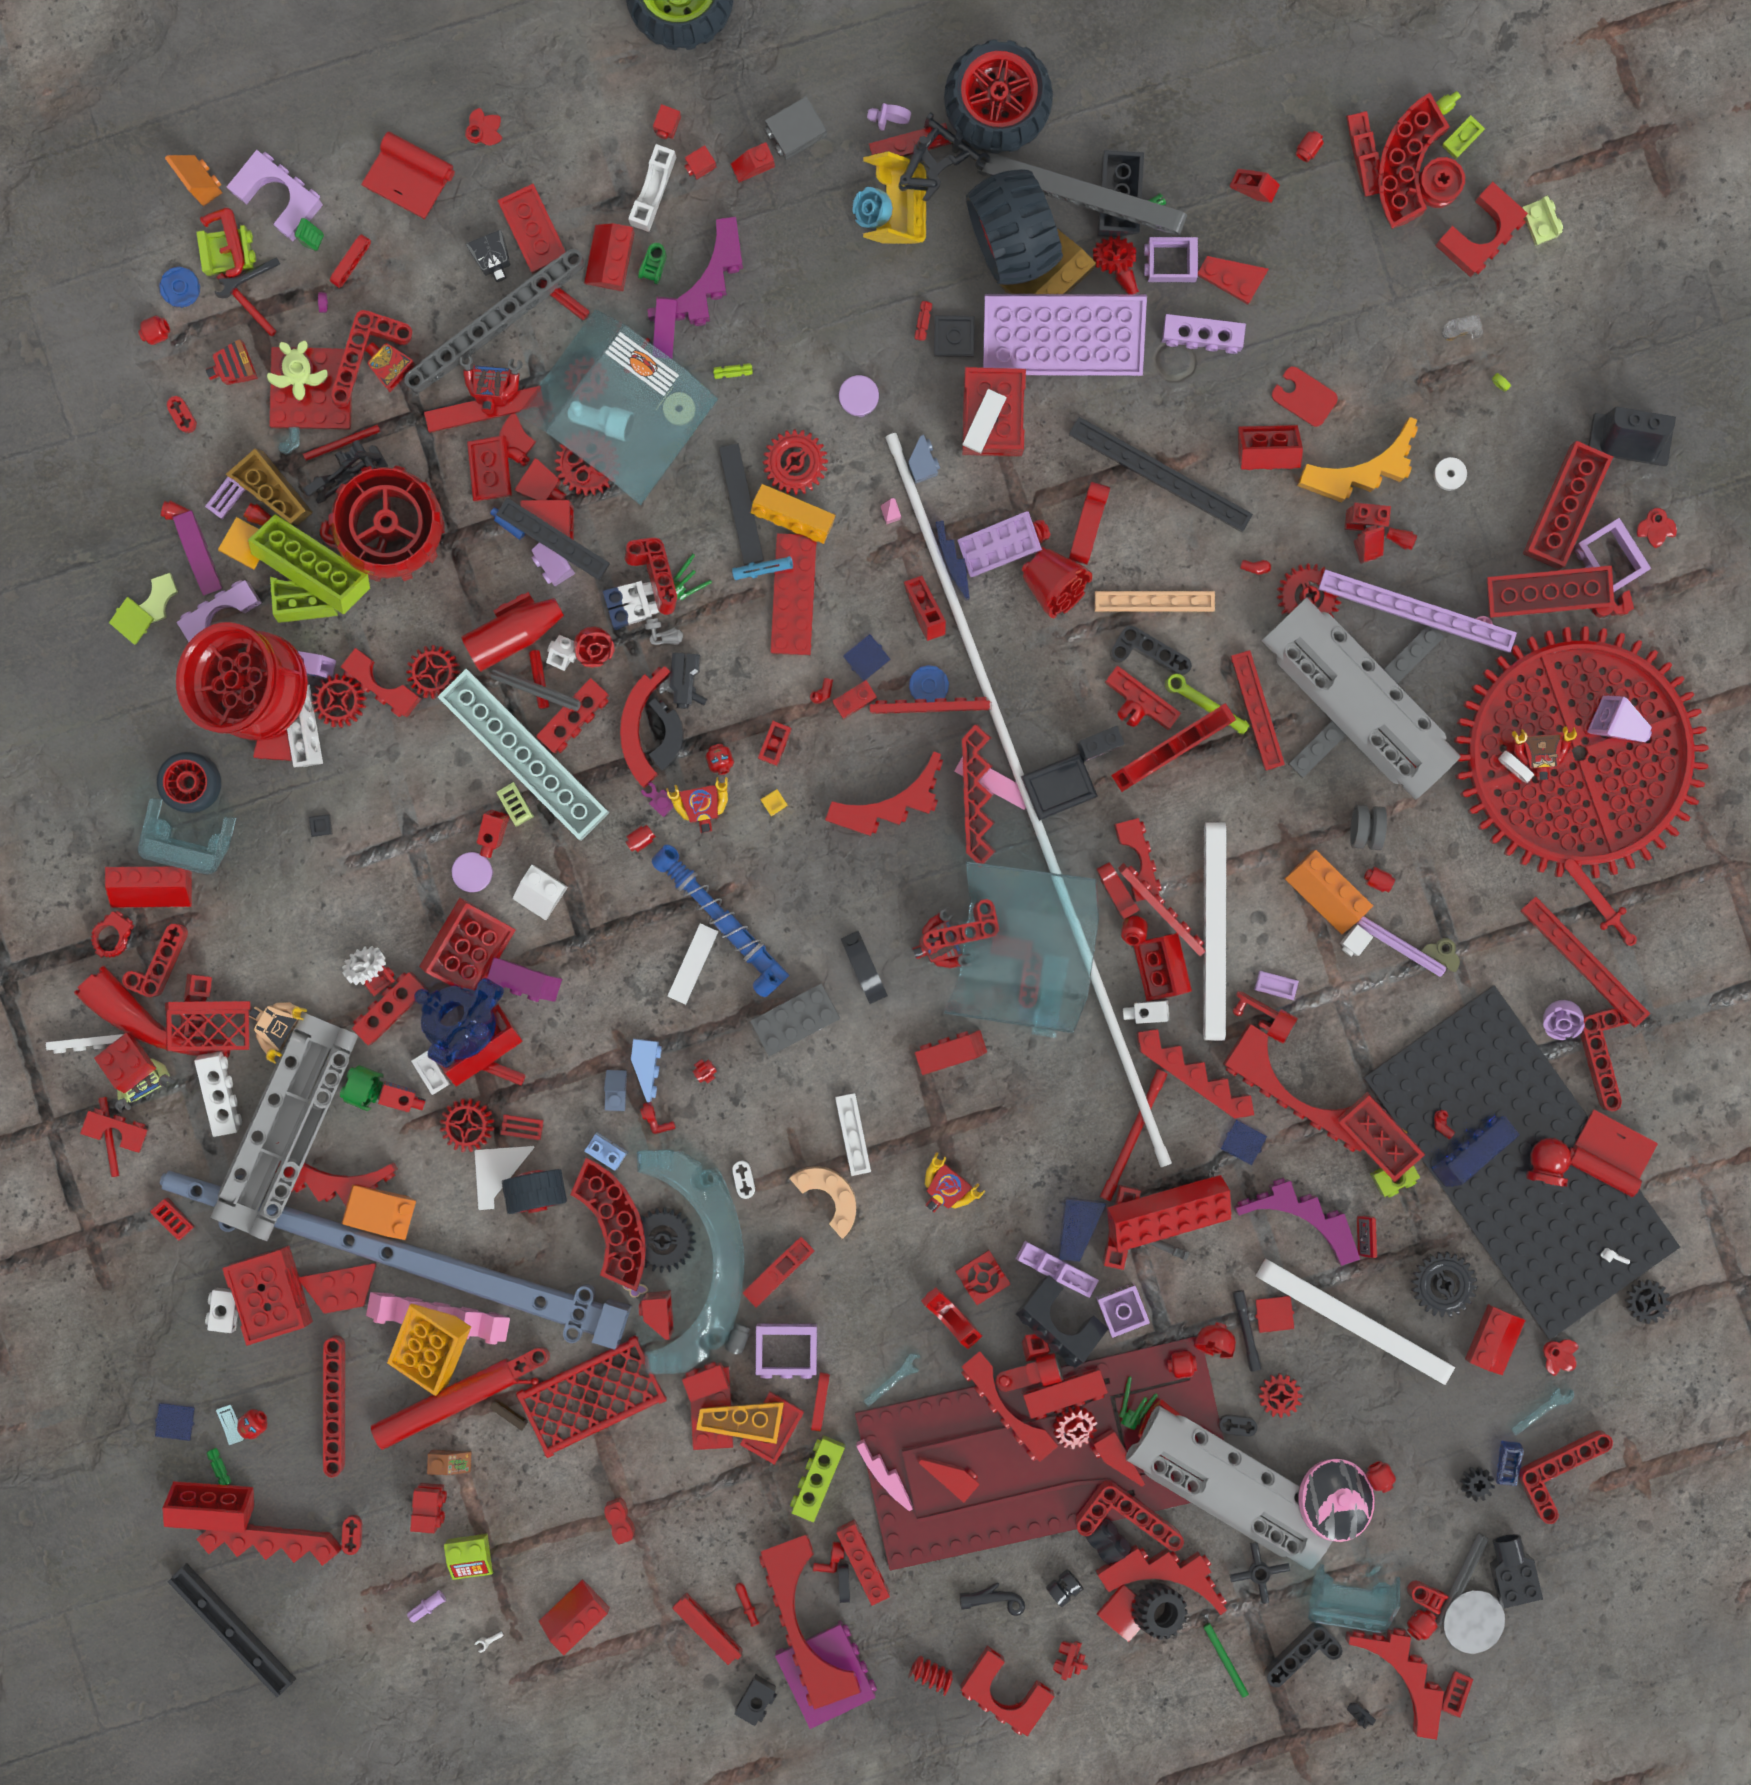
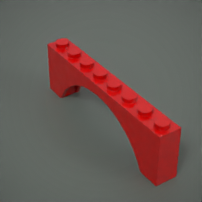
M1248 1024L1223 1063V1065L1227 1066L1225 1070L1234 1076L1237 1074L1244 1077L1242 1081L1251 1087L1255 1084L1261 1088L1259 1092L1270 1098L1272 1095L1278 1099L1276 1103L1286 1109L1289 1106L1294 1109L1293 1114L1300 1119L1308 1118L1311 1120L1310 1125L1319 1131L1321 1128L1328 1131L1327 1136L1336 1142L1338 1139L1345 1142L1343 1146L1354 1152L1356 1149L1361 1152L1363 1148L1342 1127L1337 1119L1350 1107L1343 1109H1320L1309 1106L1292 1096L1281 1085L1271 1067L1268 1056V1035L1252 1024Z
M808 1534L761 1551L762 1556H759L762 1568L766 1567L768 1575L766 1580L769 1588L773 1587L775 1593L772 1596L775 1606L779 1607L781 1615H779L780 1622L783 1627L786 1626L788 1634L786 1639L789 1647L793 1646L795 1652L792 1655L796 1667H800L802 1674H799L802 1686L807 1687L808 1694H806L809 1706L813 1705L815 1710L861 1693L862 1690L855 1671L838 1668L823 1660L812 1650L799 1628L795 1612V1591L804 1566L814 1555Z

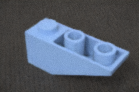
M633 1039L631 1061L646 1101L651 1102L652 1098L656 1097L657 1086L653 1085L654 1078H658L659 1066H656L657 1058L661 1057L662 1046H658L659 1041Z

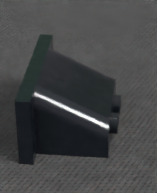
M1615 407L1606 414L1594 413L1588 446L1613 456V458L1667 466L1676 417L1622 407Z

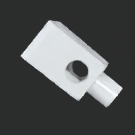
M1168 1000L1136 1002L1134 1007L1123 1008L1124 1020L1135 1019L1136 1024L1167 1022L1170 1020ZM1141 1009H1147L1149 1015L1142 1016Z

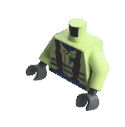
M151 1059L157 1068L128 1092L123 1093L117 1090L118 1101L115 1107L120 1113H122L124 1106L127 1110L131 1109L128 1100L129 1102L137 1101L161 1086L167 1089L166 1084L168 1081L174 1084L175 1080L170 1077L164 1064Z

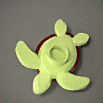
M306 341L300 342L298 348H290L287 343L280 342L279 348L284 353L279 365L281 376L268 373L267 379L271 384L279 388L292 386L295 398L300 401L305 396L304 386L306 384L317 386L324 382L328 375L327 370L312 374V362L304 353L308 346Z

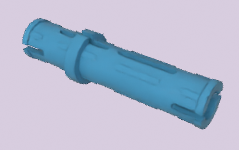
M791 556L757 564L751 562L747 566L733 568L732 573L735 580L749 577L754 579L758 575L793 569V561ZM778 564L780 565V566H776V567L766 568V567H768V566H773V565H778ZM758 568L760 569V570H756V571H752V572H746V571L753 570V569H758Z

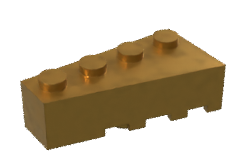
M255 448L225 474L291 524L299 525L313 513L262 450Z

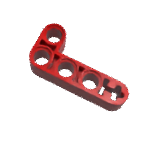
M1094 482L1090 483L1069 559L1088 565L1111 487Z
M658 538L638 539L628 542L624 556L625 562L631 566L646 565L658 611L664 615L672 614L676 607L677 593L663 542Z
M988 899L977 902L973 907L975 922L924 933L919 940L920 946L924 950H934L995 936L999 931V925L994 904ZM981 904H985L987 906V914H982L980 912ZM985 924L991 925V934H987L984 931ZM967 927L973 931L971 938L965 936V929ZM947 931L951 932L954 936L952 942H948L945 938ZM939 937V941L933 942L931 944L926 942V939L928 938L933 939Z
M170 924L167 926L147 973L129 971L122 978L123 985L146 997L161 995L187 938V928L182 924ZM177 930V932L180 933V935L176 936V934L173 933V931ZM167 946L172 948V954L169 957L165 954ZM159 964L164 967L162 975H159L156 970ZM132 975H135L138 979L136 985L130 982ZM150 983H154L156 986L154 993L149 991Z

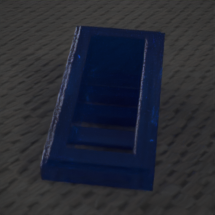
M1501 1441L1497 1484L1517 1486L1524 1453L1520 1443ZM1507 1458H1512V1459H1514V1461H1510V1460H1506V1459H1507ZM1505 1466L1513 1467V1469H1506ZM1503 1474H1510V1475H1513V1476H1512V1477H1503Z

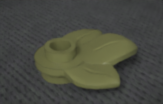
M1440 939L1436 944L1426 945L1421 951L1446 966L1452 972H1456L1460 965L1459 957L1455 953V943L1451 939ZM1444 944L1448 945V952L1442 951Z

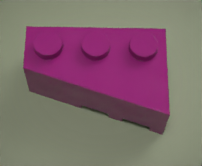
M494 958L486 981L492 982V987L504 990L505 987L511 989L510 993L521 996L522 993L528 995L527 999L539 1002V999L555 1002L562 979L503 959Z

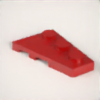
M1207 256L1198 271V276L1248 305L1269 269Z

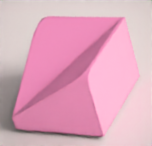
M894 498L881 505L886 524L901 519V514Z

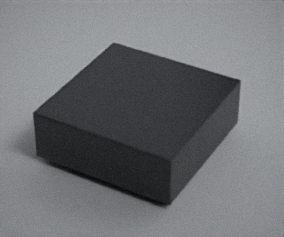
M329 814L309 817L311 837L333 834Z

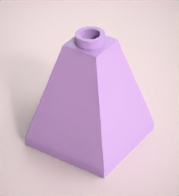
M1603 696L1587 732L1595 735L1646 742L1651 737L1650 730L1652 727L1627 698Z

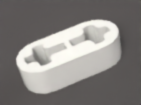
M1504 751L1498 758L1506 768L1523 782L1528 783L1534 776L1524 764L1509 752Z
M744 1160L738 1161L733 1166L737 1193L741 1198L748 1199L755 1192L751 1167ZM740 1164L743 1167H747V1170L744 1172L745 1178H742L740 1172H736ZM743 1181H746L747 1186L752 1188L748 1195L740 1190L744 1186Z

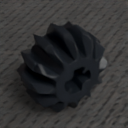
M1480 1466L1477 1467L1476 1471L1473 1467H1470V1474L1463 1472L1466 1479H1460V1482L1464 1484L1461 1490L1466 1492L1465 1496L1467 1498L1472 1497L1477 1502L1480 1497L1482 1501H1485V1494L1492 1496L1489 1489H1495V1485L1491 1484L1494 1481V1477L1489 1476L1490 1472L1487 1469L1483 1471ZM1478 1481H1480L1481 1485H1477V1487H1475L1474 1483H1478Z

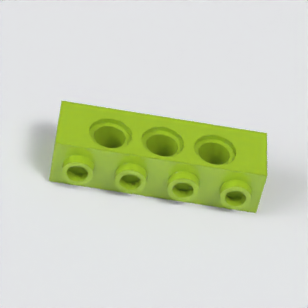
M824 1435L821 1440L817 1439L813 1451H816L813 1459L809 1458L805 1467L808 1470L806 1477H801L797 1487L800 1488L798 1496L794 1495L790 1506L793 1507L792 1514L814 1523L845 1449V1444ZM821 1455H827L830 1461L823 1464L818 1458ZM816 1473L820 1474L822 1480L814 1482L811 1476ZM806 1492H811L814 1495V1499L807 1501L803 1495Z

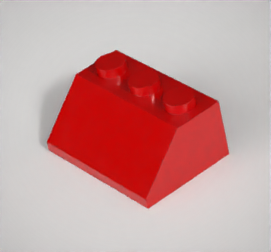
M614 223L595 225L584 284L624 291L635 235L633 227Z
M1298 425L1238 427V456L1241 469L1272 470L1301 468L1303 446Z
M1178 933L1148 939L1134 946L1146 1001L1177 996L1192 991Z
M671 1290L647 1292L642 1301H640L639 1315L643 1316V1321L665 1340H669L674 1331Z
M1488 1304L1465 1360L1490 1372L1503 1375L1526 1320Z
M582 1579L538 1622L549 1641L564 1656L608 1614L610 1607Z

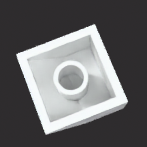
M531 865L521 880L513 899L544 920H547L568 887L535 865Z

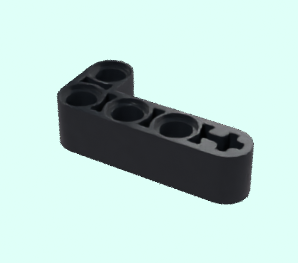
M1134 626L1124 628L1110 651L1111 659L1114 662L1121 663L1128 658L1132 650H1135L1173 674H1180L1182 676L1186 675L1192 667L1190 659ZM1132 631L1135 634V639L1132 641L1127 640L1125 632ZM1149 641L1152 644V650H1144L1142 643ZM1116 648L1124 650L1125 656L1123 658H1118L1115 655ZM1161 651H1166L1169 654L1168 661L1160 659L1159 654ZM1175 656L1177 658L1175 660L1176 663H1173L1172 666L1169 665ZM1181 662H1184V663H1185V664H1184V667H1185L1186 669H1183V670L1180 671V670L1178 669V668H1179V665H1178V664H1180Z
M1313 1622L1265 1668V1678L1272 1687H1280L1319 1649L1331 1660L1340 1658L1343 1652L1340 1643L1324 1625L1319 1622ZM1316 1630L1323 1631L1320 1637H1313ZM1302 1644H1308V1648L1305 1651H1299V1647ZM1335 1644L1337 1646L1335 1651H1327L1330 1645ZM1287 1658L1294 1659L1291 1665L1284 1664ZM1274 1673V1674L1278 1675V1677L1275 1678V1677H1272L1271 1675Z

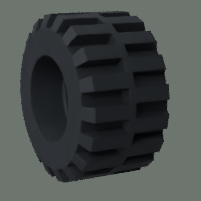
M1156 1582L1152 1586L1148 1584L1145 1586V1590L1141 1588L1139 1596L1136 1595L1134 1598L1136 1602L1132 1603V1608L1134 1609L1132 1616L1135 1618V1624L1141 1630L1157 1639L1162 1640L1163 1637L1169 1639L1171 1634L1175 1636L1177 1630L1183 1628L1181 1626L1182 1623H1186L1187 1620L1185 1615L1188 1614V1610L1185 1609L1187 1604L1183 1600V1596L1163 1583L1159 1584ZM1165 1602L1163 1614L1159 1618L1154 1619L1156 1608Z

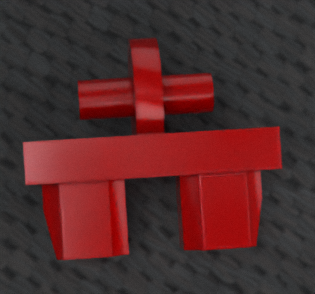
M1061 1642L1059 1652L1067 1655L1066 1662L1057 1659L1053 1670L1060 1674L1061 1679L1065 1681L1067 1678L1072 1677L1073 1670L1075 1674L1080 1675L1081 1669L1087 1670L1088 1664L1084 1662L1086 1655L1081 1653L1079 1655L1081 1642Z

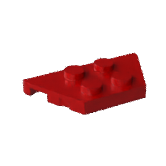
M376 1263L301 1276L299 1281L324 1314L363 1307L366 1304L367 1294L377 1265Z

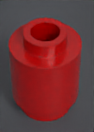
M1316 131L1307 132L1296 148V156L1308 163L1324 144L1323 136Z
M647 824L643 827L641 825L626 836L628 840L625 843L631 851L636 850L638 853L651 844L656 836Z
M1375 866L1372 869L1368 868L1364 875L1365 884L1381 892L1386 891L1389 893L1395 882L1392 874Z

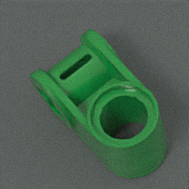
M652 243L648 247L639 270L638 278L649 279L658 285L667 259V253L663 245ZM661 250L662 255L659 258L652 257L653 251Z

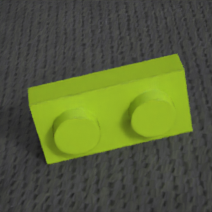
M1470 115L1443 143L1442 147L1457 159L1485 128Z

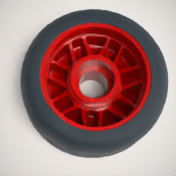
M181 752L169 757L161 765L156 780L157 790L161 799L172 809L186 813H196L207 809L216 801L221 790V776L218 768L209 758L193 752ZM190 778H194L192 788L187 786V781Z

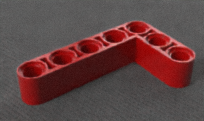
M361 310L356 314L331 393L332 403L335 406L342 408L347 406L350 401L370 335L399 345H407L412 339V329L408 324L367 310ZM366 317L370 322L367 325H361L359 319ZM380 324H387L389 330L382 332L378 329V326ZM400 330H405L409 335L407 338H400L397 333ZM361 336L364 341L361 344H356L353 342V338ZM355 355L358 360L355 363H350L347 361V357ZM349 374L352 376V380L344 382L341 380V376ZM340 392L344 393L346 399L338 401L335 395Z
M1614 1007L1584 1015V1029L1580 1033L1599 1105L1609 1111L1618 1110L1622 1105V1099L1603 1031L1630 1024ZM1609 1013L1612 1016V1021L1606 1024L1604 1018ZM1588 1019H1591L1593 1025L1591 1029L1588 1030L1585 1027V1022ZM1594 1038L1598 1041L1595 1049L1590 1045L1591 1040ZM1601 1057L1603 1066L1598 1068L1596 1060ZM1604 1077H1607L1609 1081L1606 1087L1601 1085V1080ZM1612 1096L1614 1103L1609 1107L1606 1101L1608 1097Z
M1594 1431L1520 1468L1518 1472L1519 1480L1537 1516L1547 1524L1555 1523L1559 1516L1558 1510L1544 1483L1611 1450L1613 1440L1603 1431ZM1605 1437L1604 1444L1598 1446L1599 1438ZM1587 1446L1586 1453L1581 1455L1580 1448ZM1568 1454V1462L1562 1463V1457ZM1551 1463V1469L1548 1472H1544V1466ZM1533 1472V1478L1530 1481H1526V1475ZM1541 1490L1542 1496L1539 1499H1535V1493ZM1546 1509H1551V1514L1548 1517H1544L1543 1512Z
M1104 1481L1098 1487L1075 1519L1078 1532L1083 1536H1089L1096 1530L1111 1508H1113L1169 1550L1178 1551L1184 1545L1183 1537L1176 1527L1112 1481ZM1107 1489L1114 1490V1493L1110 1496L1104 1494ZM1123 1501H1130L1128 1507L1120 1506ZM1095 1505L1102 1506V1509L1098 1512L1092 1510ZM1139 1513H1146L1144 1519L1136 1518ZM1083 1521L1090 1522L1086 1528H1082L1080 1524ZM1156 1524L1162 1525V1528L1159 1531L1153 1530V1527ZM1172 1536H1177L1178 1540L1176 1542H1169Z

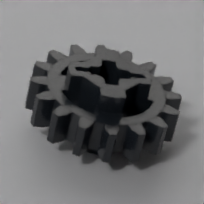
M1646 1279L1645 1284L1639 1280V1286L1632 1284L1633 1291L1626 1292L1630 1295V1298L1625 1299L1626 1302L1630 1303L1626 1307L1627 1310L1632 1311L1630 1316L1633 1318L1637 1317L1639 1322H1642L1644 1319L1646 1324H1650V1320L1657 1323V1317L1664 1319L1665 1317L1662 1313L1664 1311L1669 1312L1665 1307L1671 1304L1670 1301L1666 1300L1670 1296L1669 1293H1663L1666 1288L1659 1286V1283L1656 1281L1652 1283L1649 1279ZM1645 1300H1650V1304L1645 1303Z

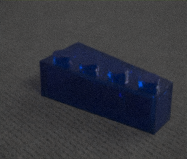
M1506 1116L1490 1118L1484 1128L1475 1131L1471 1138L1460 1144L1457 1149L1432 1167L1446 1187L1463 1185L1520 1135Z

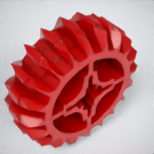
M432 645L431 651H429V648L424 646L425 653L418 649L416 652L419 657L417 658L412 655L411 658L415 662L407 663L408 666L412 667V670H406L407 674H412L411 677L407 678V681H414L410 687L412 689L418 687L416 690L418 695L424 691V698H427L430 694L431 699H435L436 693L439 696L456 679L455 675L461 674V671L454 669L459 667L460 664L452 663L456 660V656L449 657L451 654L450 650L444 652V647L440 646L437 651L436 646ZM432 657H441L448 665L436 666ZM426 659L425 670L418 674L421 663ZM432 667L438 670L435 678L429 674ZM449 671L447 680L441 685V676ZM431 679L435 688L423 686L420 680Z
M335 674L333 680L329 675L327 676L328 683L322 679L320 682L323 687L316 686L315 688L319 690V693L312 694V696L317 698V700L312 701V704L318 705L314 712H321L318 715V719L325 717L324 724H329L331 721V727H336L338 723L339 727L343 728L344 721L347 726H351L350 719L357 722L358 718L355 715L363 716L359 709L366 708V705L361 704V701H366L367 698L364 696L360 697V695L364 694L365 690H357L360 687V683L354 684V678H349L348 680V677L343 674L340 679V675ZM346 685L349 689L337 693L332 687ZM328 692L330 702L327 704V708H325L324 700ZM351 694L354 695V705L352 709L348 705V701L352 697ZM336 696L342 698L341 702L343 706L340 704L336 705V703L338 702ZM342 709L346 715L333 717L329 713Z
M462 1098L460 1101L461 1105L458 1101H454L453 1105L455 1108L449 1105L447 1110L450 1113H442L447 1120H440L441 1124H446V1127L440 1128V1131L447 1132V1134L442 1136L443 1139L450 1138L447 1145L455 1142L454 1150H457L461 1145V1152H465L467 1146L469 1152H473L474 1146L477 1150L481 1149L480 1142L484 1145L488 1143L484 1137H492L487 1131L494 1130L493 1126H488V1123H493L494 1119L488 1120L487 1116H490L492 1112H484L487 1108L486 1105L479 1108L481 1101L478 1100L473 1105V1098H469L468 1104H466L465 1098ZM466 1109L462 1120H452L459 1110ZM472 1110L481 1117L483 1124L473 1119ZM468 1119L469 1123L474 1127L466 1130L461 1123L467 1122ZM452 1126L461 1131L462 1140L454 1134ZM472 1130H482L476 1140L468 1141Z

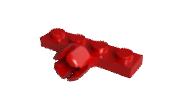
M1116 666L1104 682L1125 698V703L1118 711V717L1123 721L1130 714L1131 717L1126 724L1131 727L1137 726L1142 718L1147 715L1169 730L1181 714L1119 666Z

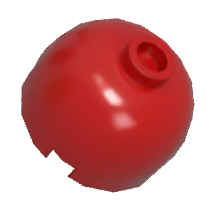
M591 626L582 629L576 635L573 642L574 653L577 659L586 667L594 668L604 665L603 662L607 659L610 660L615 651L614 642L609 633L600 627Z
M1216 1322L1215 1325L1205 1326L1199 1331L1195 1341V1348L1211 1356L1215 1353L1220 1354V1358L1230 1359L1233 1358L1236 1341L1232 1332L1226 1329L1227 1326L1225 1324Z

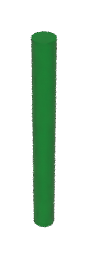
M1205 1624L1203 1628L1241 1697L1248 1696L1247 1689L1211 1624Z

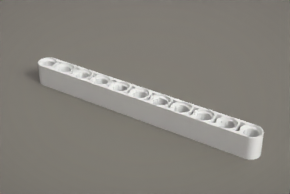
M1205 822L1204 949L1206 952L1204 953L1203 1036L1204 1040L1224 1041L1226 1035L1225 822Z
M1266 1258L1256 1274V1277L1444 1385H1446L1455 1369L1454 1366Z

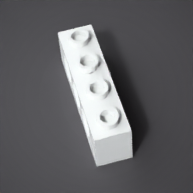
M310 685L307 686L305 703L299 716L287 728L293 767L323 764Z
M222 1051L198 1055L194 1061L212 1135L216 1137L237 1133L242 1125V1118L240 1114H237L236 1095L232 1094L233 1081L232 1077L228 1076L227 1073L228 1060L226 1056H223ZM210 1071H216L219 1074V1078L212 1077ZM215 1090L222 1091L224 1097L217 1096ZM220 1109H225L229 1116H223L220 1113Z

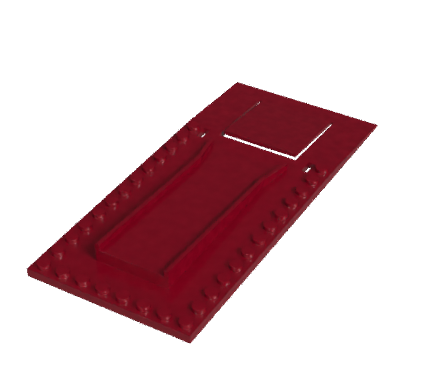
M1197 1336L1087 1360L1076 1368L1070 1365L1060 1366L1063 1379L1099 1367L1103 1379L1109 1378L1110 1383H1105L1108 1393L1104 1394V1398L1096 1401L1089 1399L1085 1401L1084 1405L1079 1406L1081 1410L1085 1407L1088 1412L1091 1411L1097 1422V1425H1095L1097 1431L1092 1432L1094 1438H1088L1089 1443L1083 1442L1081 1448L1078 1445H1075L1074 1449H1071L1070 1445L1065 1448L1062 1443L1059 1444L1053 1433L1055 1430L1053 1424L1058 1423L1056 1417L1063 1416L1061 1412L1055 1414L1053 1411L1047 1413L1045 1418L1039 1420L1031 1419L1022 1392L1043 1386L1042 1383L1004 1392L998 1389L996 1381H994L995 1389L1006 1409L1024 1424L1045 1430L1058 1445L1055 1450L1040 1462L1037 1459L1033 1461L1026 1453L1029 1450L1024 1443L1020 1445L1013 1437L1016 1434L1011 1427L1007 1429L1000 1421L1003 1418L997 1411L994 1414L987 1405L990 1402L985 1395L982 1398L974 1389L977 1385L855 1412L860 1439L865 1440L872 1457L878 1454L881 1455L888 1472L894 1469L897 1470L913 1505V1510L911 1511L903 1507L878 1482L867 1466L890 1571L1077 1529L1075 1524L1077 1515L1104 1481H1112L1125 1491L1134 1490L1132 1496L1154 1512L1191 1503L1149 1478L1143 1469L1135 1466L1145 1483L1144 1486H1140L1106 1464L1101 1457L1097 1459L1091 1448L1094 1447L1092 1440L1111 1429L1114 1430L1119 1439L1110 1396L1125 1393L1128 1377H1132L1130 1391L1184 1379L1175 1378L1173 1372H1169L1168 1360H1172V1354L1183 1351H1190L1192 1356L1196 1355L1197 1371L1194 1372L1193 1377H1187L1190 1378L1187 1381L1129 1394L1126 1412L1129 1409L1136 1411L1144 1397L1147 1398L1145 1407L1156 1393L1158 1396L1151 1407L1162 1399L1181 1416L1224 1440L1223 1433L1219 1427V1415L1205 1353L1195 1348ZM1124 1396L1115 1398L1118 1416L1122 1410ZM1073 1405L1065 1407L1066 1410L1064 1412H1069V1407H1071L1072 1410H1075L1076 1407H1074ZM1119 1416L1126 1452H1128L1133 1444L1139 1443L1140 1438L1138 1434L1144 1417L1136 1429L1133 1430L1121 1424L1123 1418ZM921 1456L960 1466L966 1471L971 1469L978 1476L977 1480L980 1485L963 1503L918 1463L917 1458ZM1154 1463V1469L1156 1470L1158 1468L1157 1465ZM1178 1466L1179 1468L1183 1469L1184 1471L1188 1472L1189 1474L1193 1475L1199 1480L1204 1481L1199 1477L1195 1476L1194 1474L1190 1473L1189 1471L1185 1470L1184 1468ZM1171 1473V1479L1174 1482V1476ZM1187 1484L1188 1490L1191 1491V1486ZM1107 1489L1104 1494L1110 1496L1114 1493V1490ZM1125 1500L1121 1503L1120 1506L1124 1508L1128 1507L1130 1505V1501ZM1095 1505L1092 1510L1098 1512L1102 1509V1506ZM1113 1508L1105 1516L1110 1521L1126 1518ZM1083 1521L1080 1526L1082 1528L1088 1527L1090 1522Z

